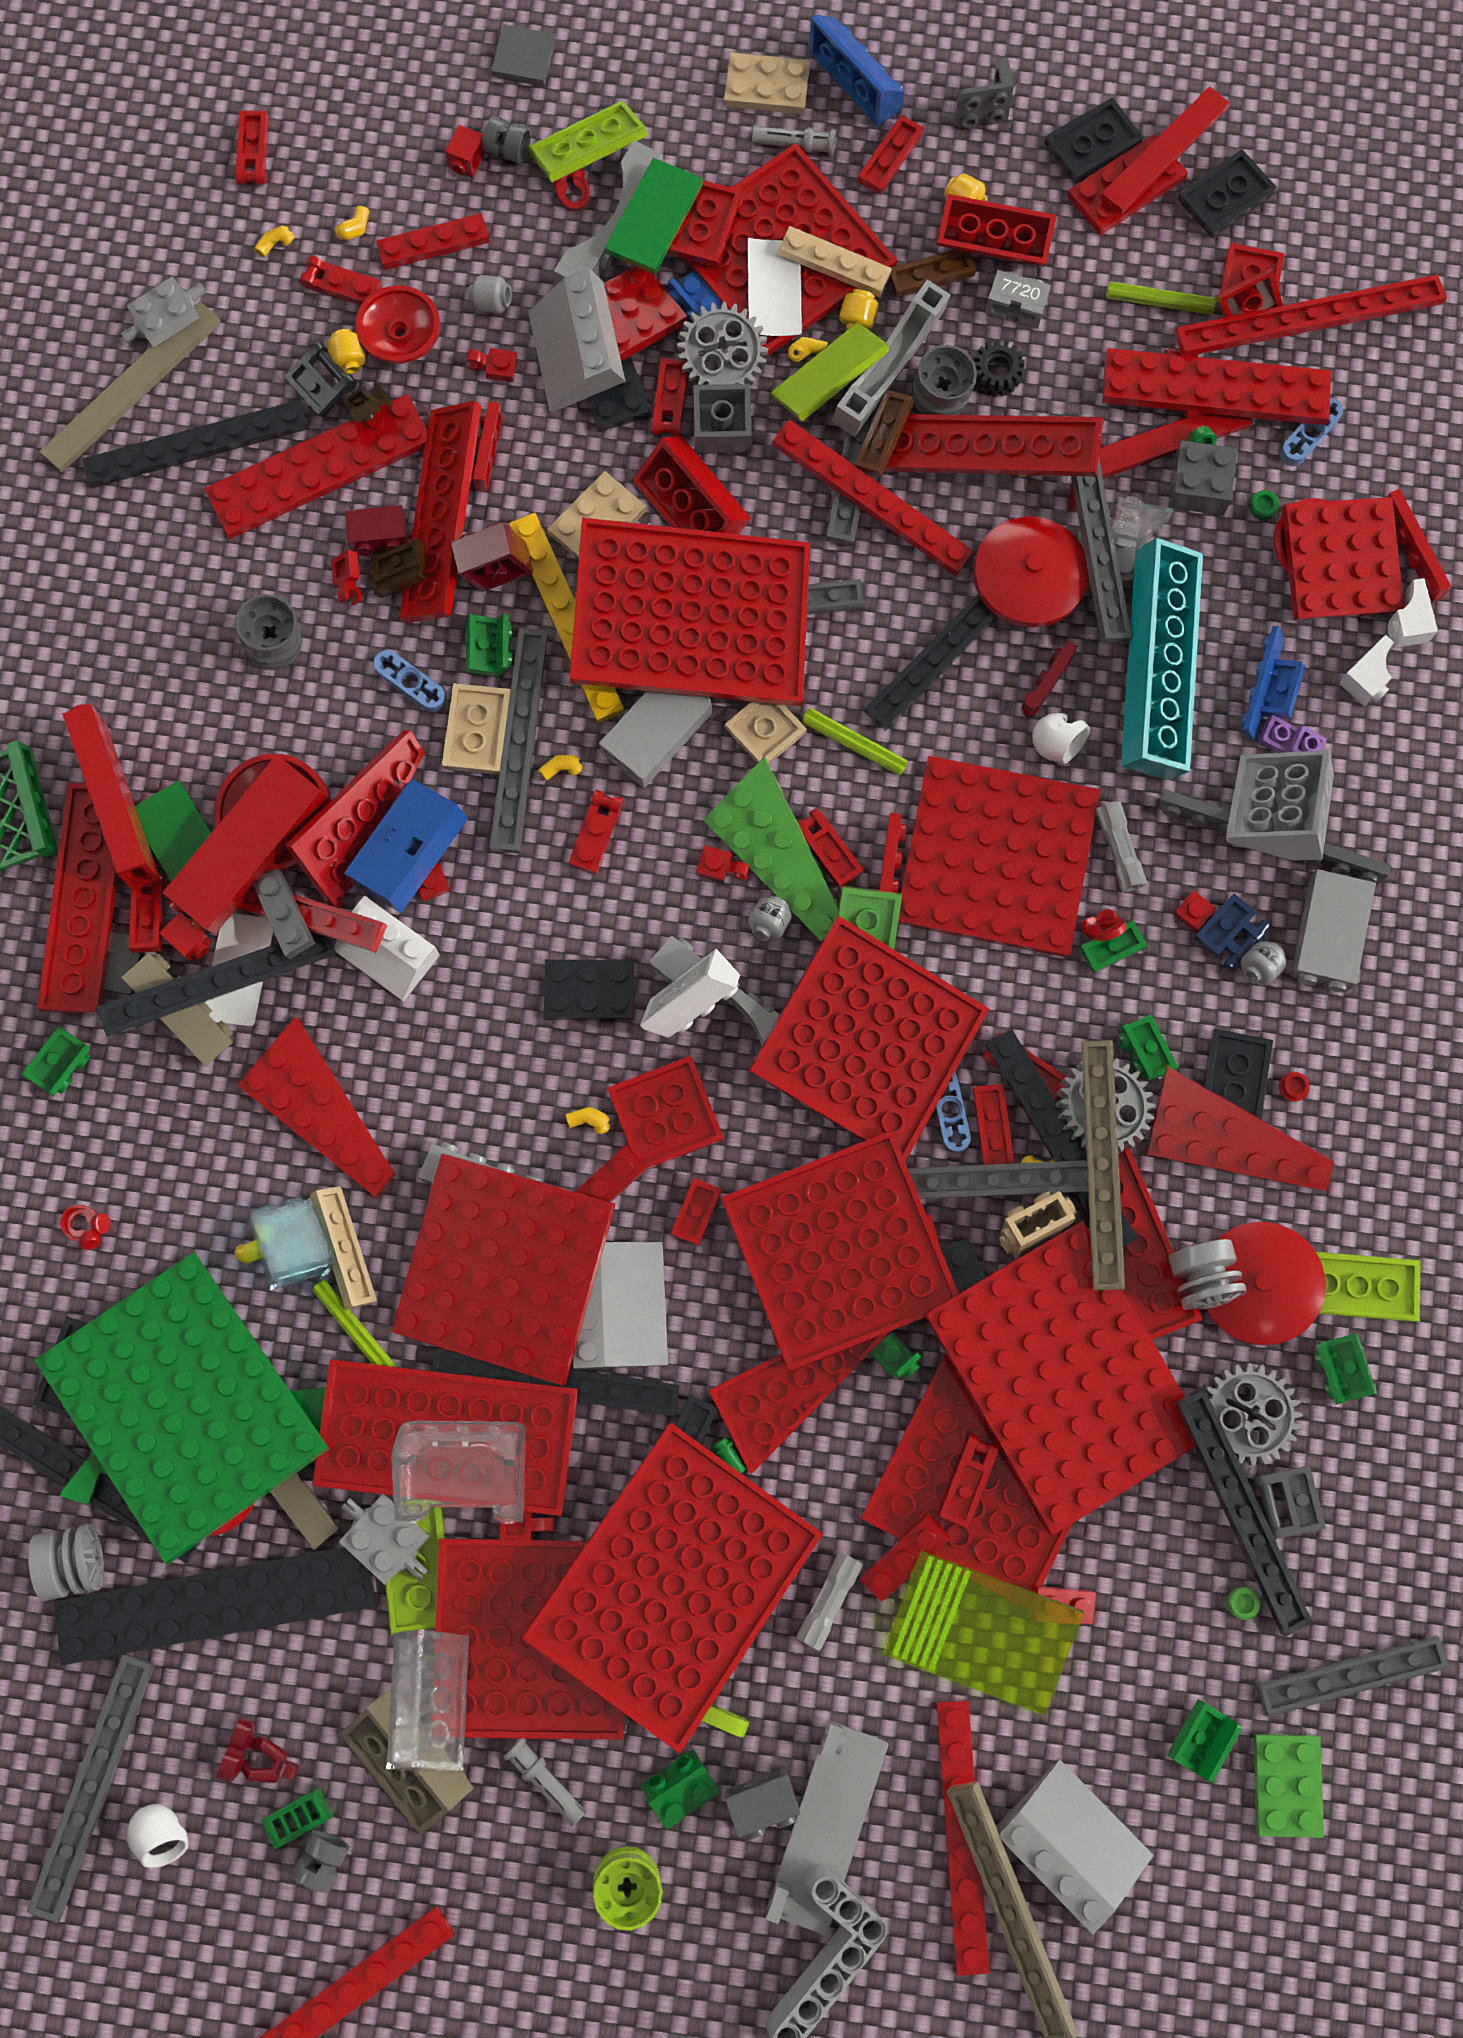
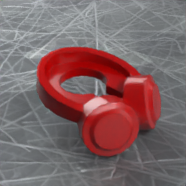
M578 169L552 182L556 187L560 203L571 211L583 209L589 201V185L585 178L586 172L582 169ZM568 177L573 179L574 185L582 192L581 199L577 202H571L566 197V190L568 189L566 179Z
M1104 909L1099 912L1097 917H1089L1083 920L1081 928L1083 933L1093 940L1106 941L1123 934L1126 930V924L1124 919L1119 918L1114 910Z
M76 1204L63 1212L60 1226L65 1236L70 1240L80 1243L82 1249L93 1250L100 1246L101 1235L106 1234L110 1230L111 1221L108 1215L104 1213L98 1214L88 1206ZM83 1214L86 1217V1223L90 1224L91 1230L85 1231L81 1229L75 1231L72 1226L73 1220L76 1216Z

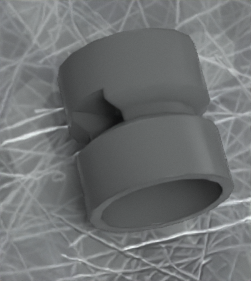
M493 115L488 120L483 133L482 149L484 152L498 157L504 154L506 160L521 164L528 153L531 129L517 123H513L510 126L508 120Z
M312 1830L303 1848L306 1855L298 1859L291 1875L292 1878L309 1889L329 1893L338 1875L335 1868L343 1864L350 1846L332 1834L320 1830Z

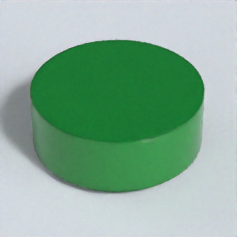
M1201 426L1190 433L1187 441L1215 445L1217 437L1211 428Z
M1268 490L1256 492L1249 503L1251 515L1263 521L1271 519L1279 508L1278 497Z

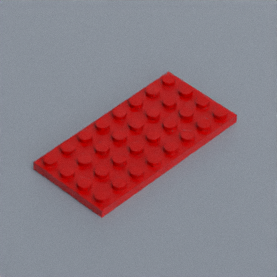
M330 1359L320 1435L330 1449L316 1458L312 1486L562 1516L578 1388Z

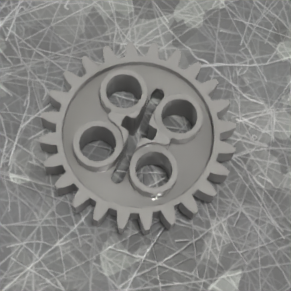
M714 302L711 303L709 312L701 306L700 317L692 312L690 317L692 323L685 321L683 328L686 332H679V339L683 342L677 343V350L683 352L678 355V362H686L682 366V372L691 371L688 381L692 382L698 379V385L745 384L744 382L753 385L755 380L752 375L761 376L762 370L758 366L764 367L767 361L761 356H765L768 353V348L762 346L766 344L767 337L759 336L763 331V326L754 327L757 317L754 316L747 319L748 309L738 313L737 304H734L731 310H727L726 302L722 303L721 309H717ZM735 328L739 331L740 335L738 337H730L726 330ZM701 334H709L713 340L710 343H703L699 340V336ZM740 343H746V344H747V346H745V347H744V346H738V345H739ZM723 345V348L726 349L727 352L722 353V350L718 349V346ZM699 352L706 353L703 356L698 355ZM736 355L743 356L746 363L743 365L735 364L732 358ZM714 361L719 365V368L715 371L708 370L705 363Z
M1116 1058L1114 1060L1115 1085L1119 1088V1094L1115 1093L1119 1154L1124 1150V1147L1129 1150L1135 1146L1134 1142L1139 1143L1144 1139L1142 1134L1147 1133L1151 1129L1146 1123L1154 1120V1116L1147 1112L1152 1110L1155 1105L1147 1102V1099L1153 1093L1144 1092L1142 1089L1148 1082H1138L1136 1080L1140 1072L1137 1071L1131 1075L1129 1073L1130 1064L1120 1068L1119 1059ZM1080 1062L1076 1066L1077 1069L1072 1068L1067 1073L1069 1078L1065 1077L1061 1081L1065 1088H1061L1057 1095L1064 1099L1056 1103V1107L1064 1109V1112L1058 1116V1119H1067L1068 1121L1063 1130L1072 1129L1074 1133L1071 1136V1140L1080 1137L1082 1139L1081 1148H1084L1086 1146L1084 1095L1082 1093L1083 1068L1082 1062ZM1119 1111L1127 1115L1129 1122H1125L1120 1118Z
M1252 1363L1245 1364L1244 1372L1239 1365H1233V1375L1227 1369L1222 1370L1223 1380L1218 1377H1212L1211 1380L1215 1388L1205 1387L1204 1389L1210 1395L1209 1399L1240 1464L1244 1462L1245 1457H1247L1249 1466H1255L1257 1457L1262 1465L1268 1464V1454L1272 1459L1278 1460L1280 1459L1278 1449L1283 1452L1290 1451L1285 1442L1297 1441L1296 1437L1291 1434V1431L1301 1429V1426L1294 1423V1418L1302 1417V1413L1295 1412L1293 1407L1300 1404V1400H1291L1289 1397L1294 1393L1295 1389L1285 1390L1283 1388L1287 1381L1286 1378L1276 1381V1370H1271L1265 1375L1264 1365H1258L1254 1372ZM1241 1384L1246 1385L1250 1390V1397L1247 1401H1242L1238 1396L1237 1390ZM1226 1399H1230L1242 1409L1253 1408L1252 1414L1261 1420L1273 1424L1274 1430L1269 1429L1259 1420H1247L1248 1414L1228 1405ZM1269 1400L1273 1401L1277 1406V1414L1273 1418L1268 1416L1265 1411V1405ZM1227 1411L1234 1414L1236 1420L1235 1425L1231 1429L1227 1428L1223 1423V1415ZM1255 1427L1260 1429L1263 1434L1262 1442L1258 1445L1253 1443L1250 1437V1433Z

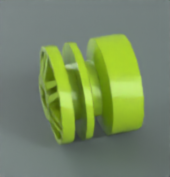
M622 1846L610 1850L600 1859L594 1870L593 1899L598 1914L610 1926L619 1930L629 1931L644 1927L655 1917L661 1906L663 1892L660 1874L655 1861L647 1852L638 1847ZM623 1878H630L632 1883L630 1890H624L623 1885H621L624 1881Z

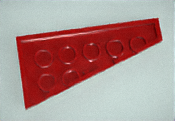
M403 730L285 845L330 906L341 909L343 902H341L347 889H352L354 885L344 872L395 803L404 784L410 782L425 754L410 730Z
M295 1017L238 1083V1086L377 1198L396 1174L307 1034L302 1023Z
M1166 1065L1146 1149L1148 1155L1327 1191L1334 1166L1332 1159L1301 1141H1297L1278 1128L1269 1125L1257 1116L1222 1096L1211 1092L1199 1083L1183 1076Z
M888 1332L792 1371H788L781 1353L709 1390L750 1475L888 1335Z

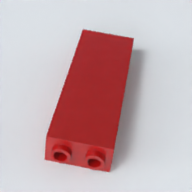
M91 703L76 705L70 711L62 713L116 873L132 891L161 881L108 726Z
M276 755L162 892L170 899L167 904L178 913L186 912L192 917L190 923L199 931L204 933L208 930L216 934L253 890V883L267 873L286 850L285 845L310 821L329 797L285 760Z

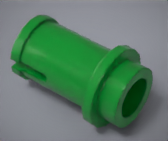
M725 1437L711 1447L716 1456L738 1472L743 1473L747 1469L732 1447L733 1441L729 1442Z

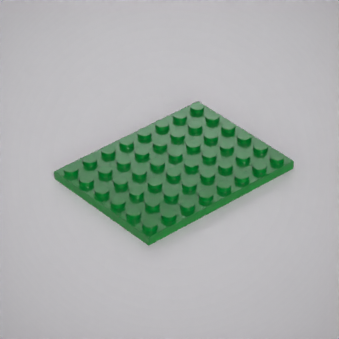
M195 1252L34 1360L158 1554L167 1565L330 1449Z

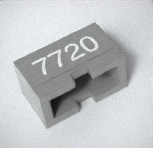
M998 270L985 313L1007 319L1008 315L1018 318L1017 323L1038 329L1051 285L1045 284L1038 279L1018 276L1014 272Z

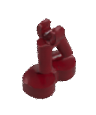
M241 1717L234 1729L216 1779L231 1783L242 1771L247 1782L276 1783L279 1777L292 1780L297 1774L299 1765L286 1760L288 1751L265 1737H254V1721ZM248 1749L262 1751L273 1760L271 1768L252 1769L245 1758V1751Z

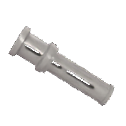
M754 125L752 144L791 147L797 143L807 154H810L811 151L826 152L829 156H833L836 130L823 132L814 131L813 127H808L805 131Z
M520 1738L504 1754L503 1758L505 1761L510 1760L522 1773L521 1778L527 1782L531 1781L571 1826L575 1825L583 1817L586 1810L545 1767V1759L542 1756L538 1757L527 1746L526 1739Z

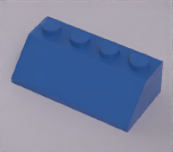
M813 15L810 24L809 54L878 127L902 110L904 99L903 87L886 73L884 66L880 62H876L870 56L867 48L862 43L859 44L849 28L842 25L835 17Z

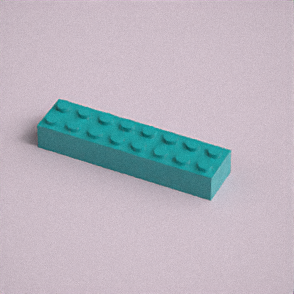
M1155 538L1135 549L1130 621L1132 639L1129 641L1121 767L1169 780L1190 772L1203 553Z

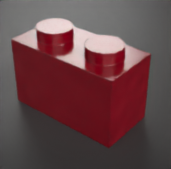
M402 505L345 511L347 542L350 550L357 552V555L369 556L373 552L388 551L408 542L407 520Z

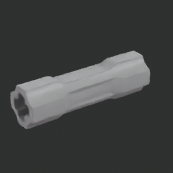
M1114 801L1098 807L1096 815L1110 847L1121 891L1131 892L1146 886L1147 880L1141 862L1136 857L1121 802Z
M840 1551L838 1552L828 1572V1577L796 1636L798 1640L816 1650H821L831 1630L832 1623L849 1589L853 1586L863 1563Z

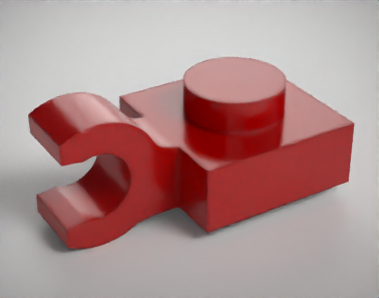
M489 348V354L485 355L478 350H468V369L486 371V379L514 382L518 359L516 351Z
M347 550L331 560L333 587L339 588L337 594L339 602L343 603L350 596L351 605L355 606L362 601V594L354 583L359 580L360 568L357 552Z
M704 845L696 869V875L721 883H725L727 875L747 881L750 869H748L749 864L738 861L732 862L733 853Z
M500 1509V1540H533V1532H556V1519L533 1518V1512Z

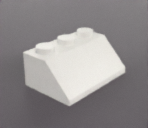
M364 896L352 913L375 919L388 925L377 952L374 953L340 941H336L334 949L337 954L404 1002L440 955L435 946Z
M715 949L650 999L640 1026L644 1030L668 1038L676 1032L680 1034L685 1032L693 1024V1020L699 1015L702 1017L706 1016L714 1009L716 1002L722 998L724 1000L729 999L737 991L738 988L736 986L740 974Z

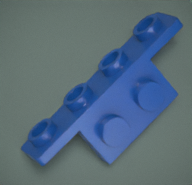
M1272 626L1270 635H1267L1265 638V654L1263 661H1259L1257 665V682L1249 693L1250 706L1248 713H1244L1242 717L1241 727L1249 741H1256L1262 716L1270 717L1275 715L1278 718L1291 719L1305 671V665L1301 661L1279 660L1284 643V636L1279 626Z

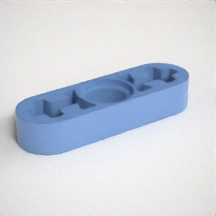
M1330 398V410L1333 411V414H1330L1327 425L1301 423L1285 441L1280 451V458L1283 463L1288 466H1298L1303 463L1334 428L1343 414V406L1337 399ZM1309 426L1316 428L1319 436L1316 438L1308 437L1305 434L1304 428ZM1300 442L1302 447L1299 452L1294 455L1290 454V450L1295 449Z
M384 650L376 655L374 667L382 679L428 712H439L445 707L446 695L440 685L393 651ZM384 661L387 663L392 661L394 668L399 671L397 676L392 669L388 667L384 669L382 663ZM408 675H414L418 678V683L412 688L404 687L402 681ZM423 687L432 696L437 693L438 701L431 700L428 703L427 696L422 692Z
M954 1073L951 1078L952 1081L949 1082L947 1088L949 1094L954 1091L956 1096L943 1097L939 1100L935 1109L945 1148L952 1153H961L968 1148L971 1135L957 1075ZM947 1102L956 1104L959 1110L958 1115L954 1118L945 1117L941 1111L943 1104ZM961 1120L962 1125H957L956 1128L958 1135L964 1136L965 1139L961 1141L960 1147H956L954 1142H949L948 1140L953 1135L952 1126L946 1129L944 1124H955Z

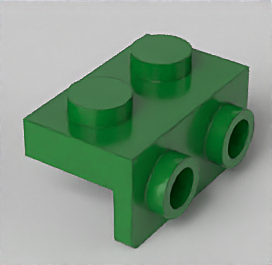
M502 613L498 619L473 614L466 618L467 673L499 677L510 667L512 654L511 651H508V641L512 635V626L509 624L508 614Z
M1152 1014L1131 1024L1126 1023L1117 1031L1119 1034L1117 1040L1121 1049L1124 1052L1128 1051L1133 1061L1130 1063L1133 1073L1140 1072L1138 1079L1141 1078L1142 1081L1150 1082L1164 1076L1166 1065L1174 1070L1179 1068Z
M58 1025L21 1075L45 1090L52 1097L57 1092L62 1094L72 1082L69 1076L75 1068L81 1070L89 1060L91 1055L87 1052L90 1047Z
M1358 1333L1316 1344L1318 1350L1314 1351L1317 1365L1320 1369L1324 1368L1328 1379L1324 1381L1325 1390L1329 1399H1334L1336 1405L1377 1393Z
M1197 1699L1167 1756L1209 1783H1212L1220 1772L1232 1746L1237 1741L1242 1725L1202 1700Z
M695 1749L679 1756L672 1764L659 1773L653 1774L641 1785L648 1804L667 1830L721 1793L718 1785L702 1764Z

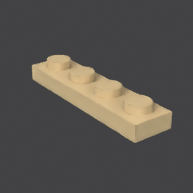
M789 226L778 251V255L879 297L892 269Z
M341 1186L316 1190L310 1194V1198L345 1310L376 1302L377 1299Z

